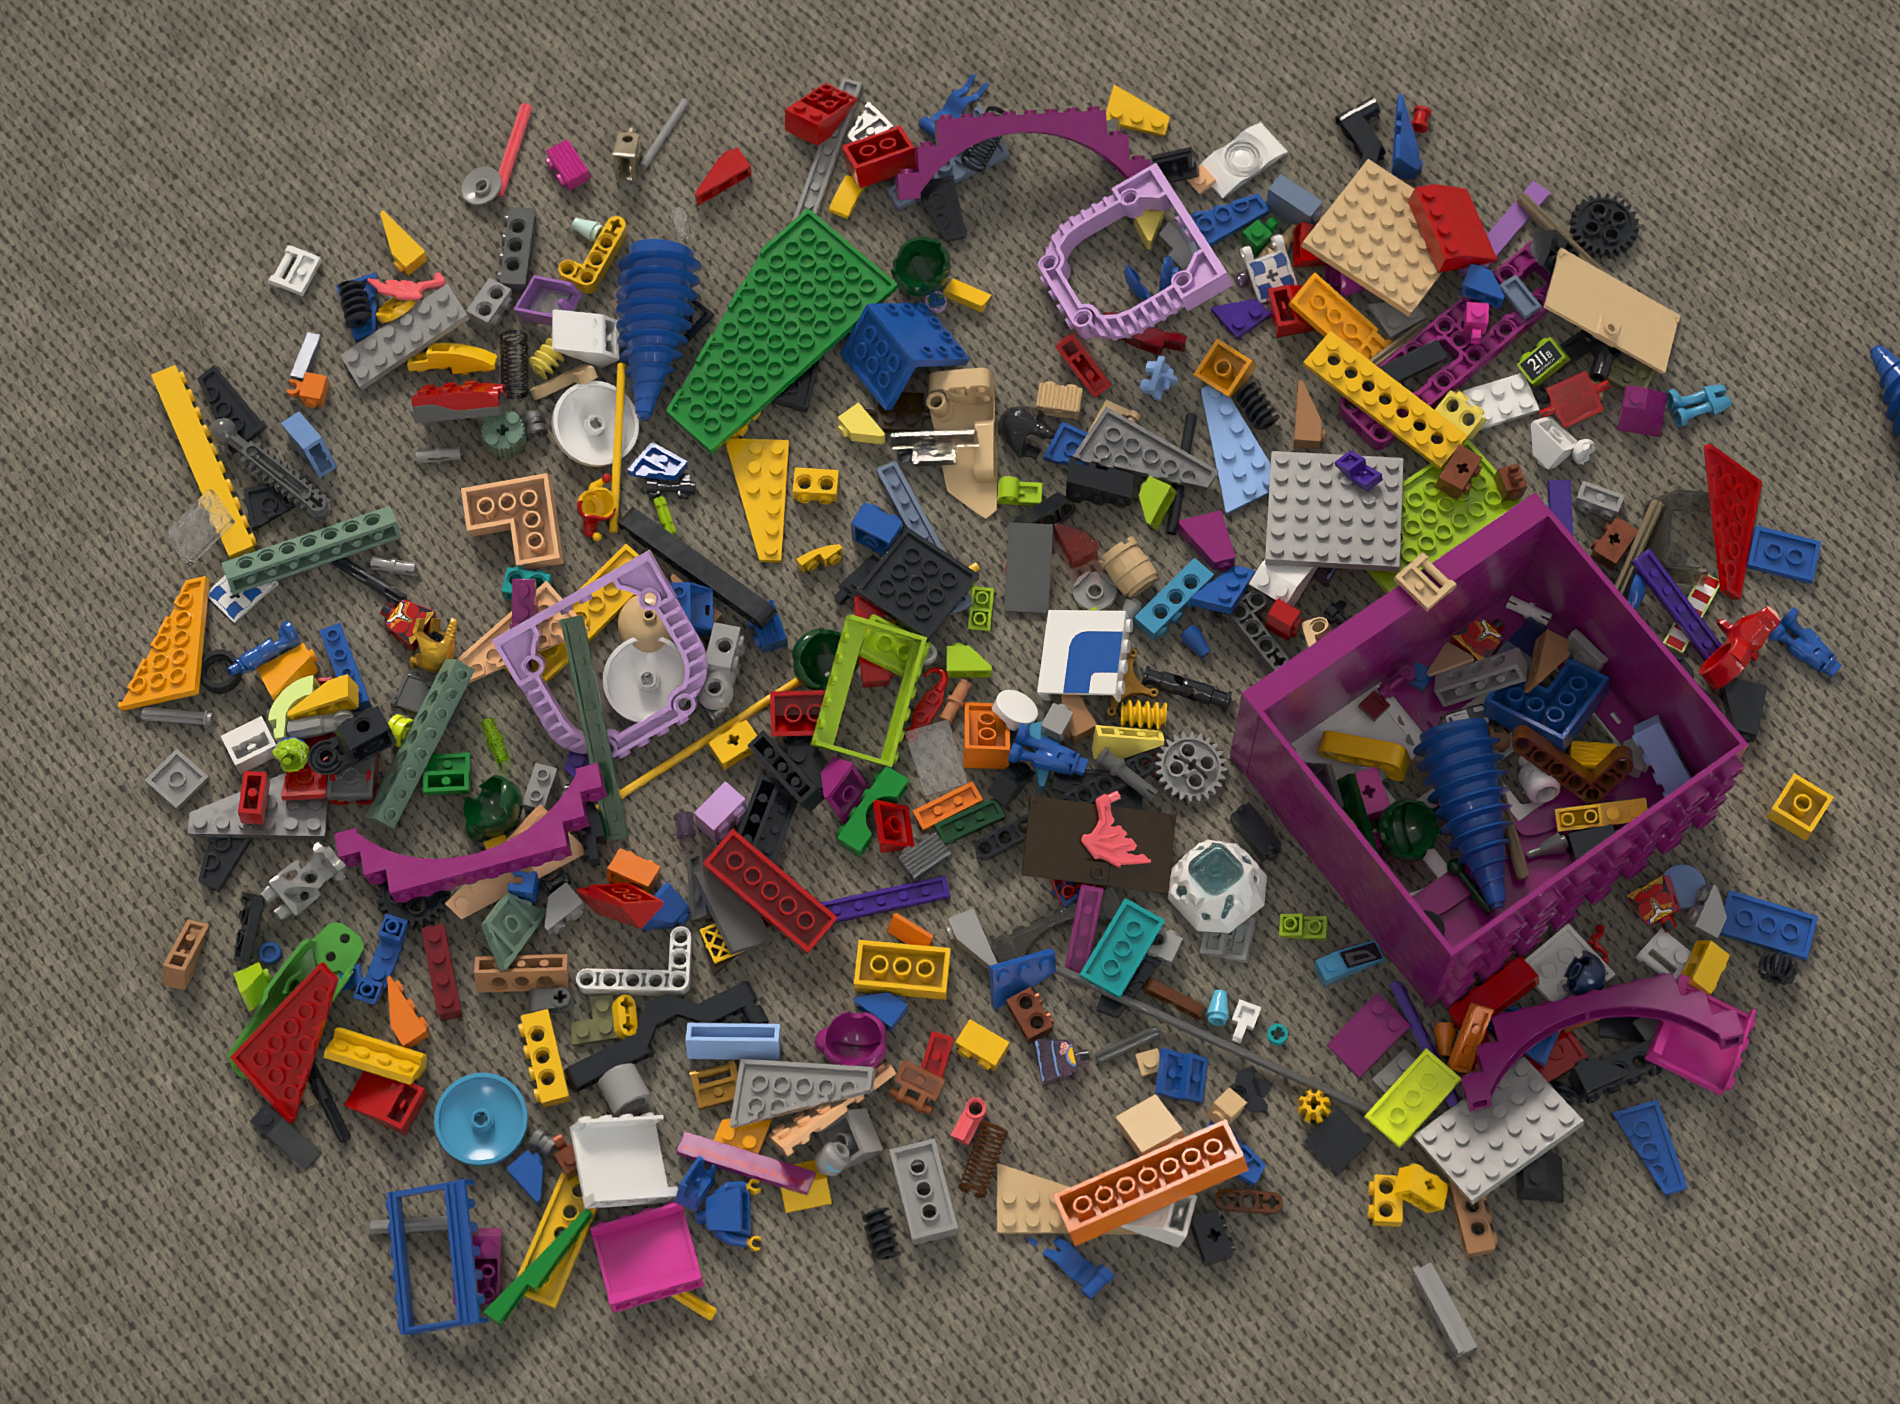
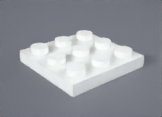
M1569 923L1525 959L1539 975V985L1535 989L1546 1001L1554 1002L1571 995L1562 988V985L1566 984L1568 979L1564 977V974L1575 956L1577 958L1582 956L1583 950L1591 952L1602 961L1606 971V983L1615 976L1611 968Z

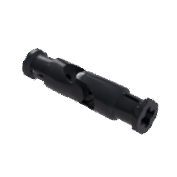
M1146 666L1141 682L1142 685L1149 684L1159 687L1161 691L1179 695L1206 705L1211 703L1223 707V710L1226 711L1232 696L1231 691L1227 693L1215 689L1212 685L1184 678L1167 671L1162 673L1151 669L1150 666ZM1194 687L1199 693L1191 694V689Z

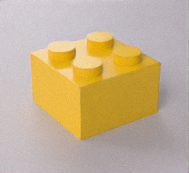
M1794 773L1766 818L1806 841L1834 797Z

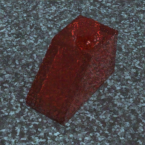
M1059 523L1054 525L1053 533L1073 569L1097 558L1099 546L1094 538H1090L1088 532Z

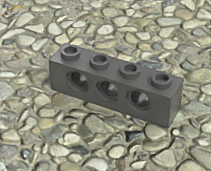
M510 207L509 215H505L504 226L507 227L506 234L503 233L502 235L504 253L500 252L499 264L502 265L501 272H497V282L510 288L514 293H524L529 284L537 223L535 208ZM517 230H523L520 233H515ZM514 249H521L518 252H513ZM512 268H518L515 271H510Z

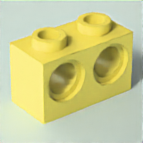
M1450 390L1436 407L1435 411L1467 434L1468 439L1472 440L1488 421L1484 416L1485 411L1476 404L1474 406L1467 402L1469 398L1461 391L1456 393ZM1457 401L1459 407L1455 412H1452L1451 404ZM1473 414L1475 421L1472 425L1468 426L1467 418Z

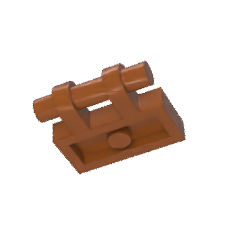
M904 1059L894 1079L895 1082L902 1084L900 1090L891 1087L888 1095L895 1098V1101L900 1104L905 1103L913 1107L914 1111L918 1113L923 1112L930 1115L933 1107L926 1104L928 1098L937 1101L946 1079ZM909 1088L920 1093L919 1099L907 1094Z

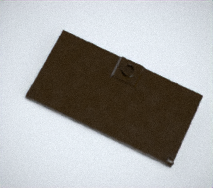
M1030 795L1021 876L1168 894L1177 815L1111 806V814L1115 820L1111 826H1122V829L1127 832L1125 838H1131L1137 844L1135 850L1128 851L1127 853L1134 855L1144 854L1148 859H1151V863L1121 865V868H1118L1101 858L1094 859L1081 842L1082 836L1084 834H1091L1099 821L1096 804Z

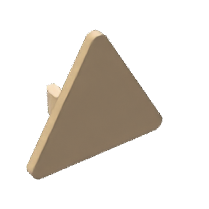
M1447 642L1428 669L1427 675L1433 676L1473 662L1474 657Z

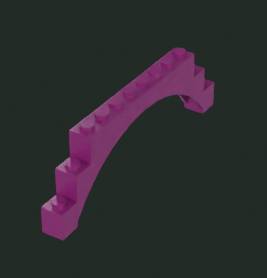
M1100 106L1087 107V111H1079V107L1066 108V112L1059 113L1058 109H1045V113L1037 114V110H1025L1024 115H1016V111L1003 112V116H995V112L982 113V117H974V113L961 114V118H953L952 115H940V119L934 121L936 146H933V142H920V146L915 147L916 173L913 172V169H901V174L895 175L897 200L920 199V193L929 180L954 156L986 139L1015 133H1040L1073 141L1104 158L1126 180L1151 166V159H1145V156L1141 155L1132 156V160H1130L1129 136L1122 135V131L1109 132L1110 136H1107L1106 110H1100Z
M598 763L577 768L576 776L566 792L540 820L516 837L479 853L441 859L411 857L383 849L362 837L357 828L335 833L338 858L344 862L345 867H353L362 863L363 874L370 885L382 884L388 880L389 892L396 903L408 902L412 898L420 896H430L442 890L449 891L465 884H475L477 881L487 878L494 879L499 877V875L509 872L514 873L524 868L539 867L546 862L561 861L566 857L572 856L568 832L580 831L584 827L590 826L585 802H595L607 797L603 773Z
M1673 972L1667 974L1659 973L1651 978H1639L1623 985L1614 984L1607 989L1599 991L1590 990L1586 994L1579 996L1570 995L1562 1000L1546 1001L1541 1005L1522 1007L1518 1011L1510 1013H1498L1496 1016L1491 1017L1492 1030L1496 1042H1485L1476 1047L1477 1060L1481 1072H1470L1461 1077V1086L1469 1112L1491 1107V1098L1497 1086L1520 1057L1547 1037L1568 1027L1591 1020L1609 1017H1643L1667 1021L1704 1035L1719 1044L1720 1050L1743 1044L1744 1032L1735 1009L1730 1011L1721 1010L1712 1015L1704 991H1691L1681 996Z

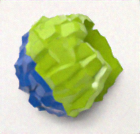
M287 737L276 744L272 755L281 762L280 768L284 772H296L307 763L310 750L304 740L296 737Z

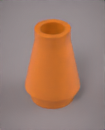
M1436 1023V1029L1433 1030L1438 1048V1056H1451L1457 1029L1454 1028V1023Z

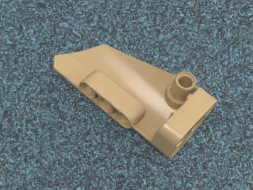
M987 368L932 372L929 374V396L927 397L926 404L931 413L947 492L987 520L997 512L998 427L995 420V379Z

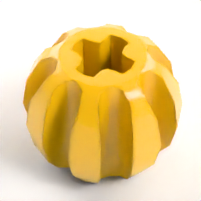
M1312 1090L1305 1091L1306 1097L1300 1096L1297 1102L1300 1105L1297 1108L1299 1116H1305L1304 1121L1309 1124L1312 1120H1316L1317 1124L1322 1123V1117L1328 1118L1331 1112L1328 1108L1331 1106L1329 1097H1324L1325 1093L1320 1090L1315 1094L1312 1093ZM1312 1104H1317L1315 1110L1311 1109Z

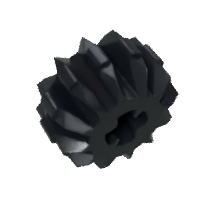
M1770 951V953H1763L1758 964V974L1761 978L1775 984H1791L1798 973L1796 959L1781 952L1775 953Z

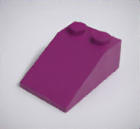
M1377 993L1327 1044V1047L1360 1078L1408 1033L1411 1025Z

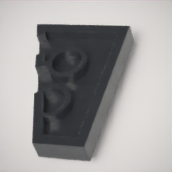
M954 175L929 180L920 193V200L945 242L967 238Z
M308 474L302 475L301 480L306 479L309 485L310 481ZM269 484L243 489L252 531L257 530L296 507L293 503L294 501L289 502L287 496L283 497L281 491L277 492L274 486L270 487Z
M209 837L207 851L203 858L198 879L199 883L220 893L253 838Z
M247 892L241 893V899L245 900L243 910L239 911L238 919H240L242 929H239L236 935L234 961L249 964L250 959L254 956L255 947L253 943L260 930L258 920L259 915L264 911V896Z

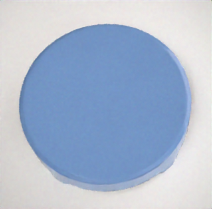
M1684 864L1672 866L1663 875L1670 876L1681 910H1690L1695 904L1697 891L1703 884H1706L1705 879L1692 866Z

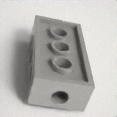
M935 1138L890 1149V1159L912 1245L957 1235L958 1225ZM916 1166H920L924 1169L921 1173H915L912 1171V1169ZM922 1188L928 1189L930 1192L929 1194L922 1196L918 1194V1191ZM926 1211H933L936 1215L932 1218H926L923 1214Z

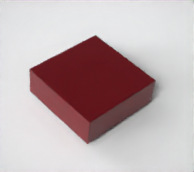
M1373 690L1358 705V708L1375 722L1390 708V704Z

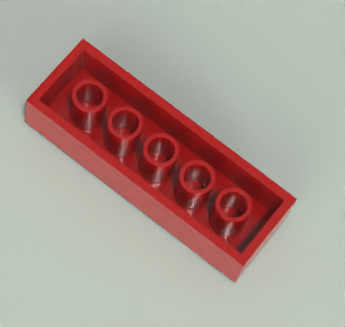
M734 829L727 834L703 862L702 867L806 955L838 919L836 915Z

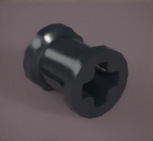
M561 867L557 868L558 871L548 878L544 877L541 879L550 894L566 882L568 885L571 884L570 879Z

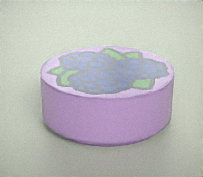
M936 291L926 296L925 304L932 313H940L946 308L947 299L942 292Z

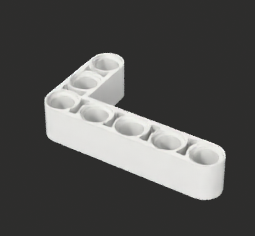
M682 926L676 927L671 932L669 970L582 969L576 976L578 988L584 994L664 996L669 994L683 996L690 989L691 933L686 927ZM679 936L687 937L684 943H677L676 939ZM678 958L686 959V962L683 965L679 966L675 964V961ZM610 978L616 980V983L612 986L605 985V981ZM584 979H593V982L590 985H582V981ZM631 979L639 980V983L634 987L627 985ZM655 979L662 981V984L658 987L650 985ZM677 980L685 981L682 987L677 988L673 986Z

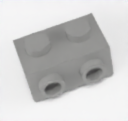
M1583 481L1574 507L1584 513H1593L1599 515L1604 520L1614 521L1616 516H1618L1625 495Z

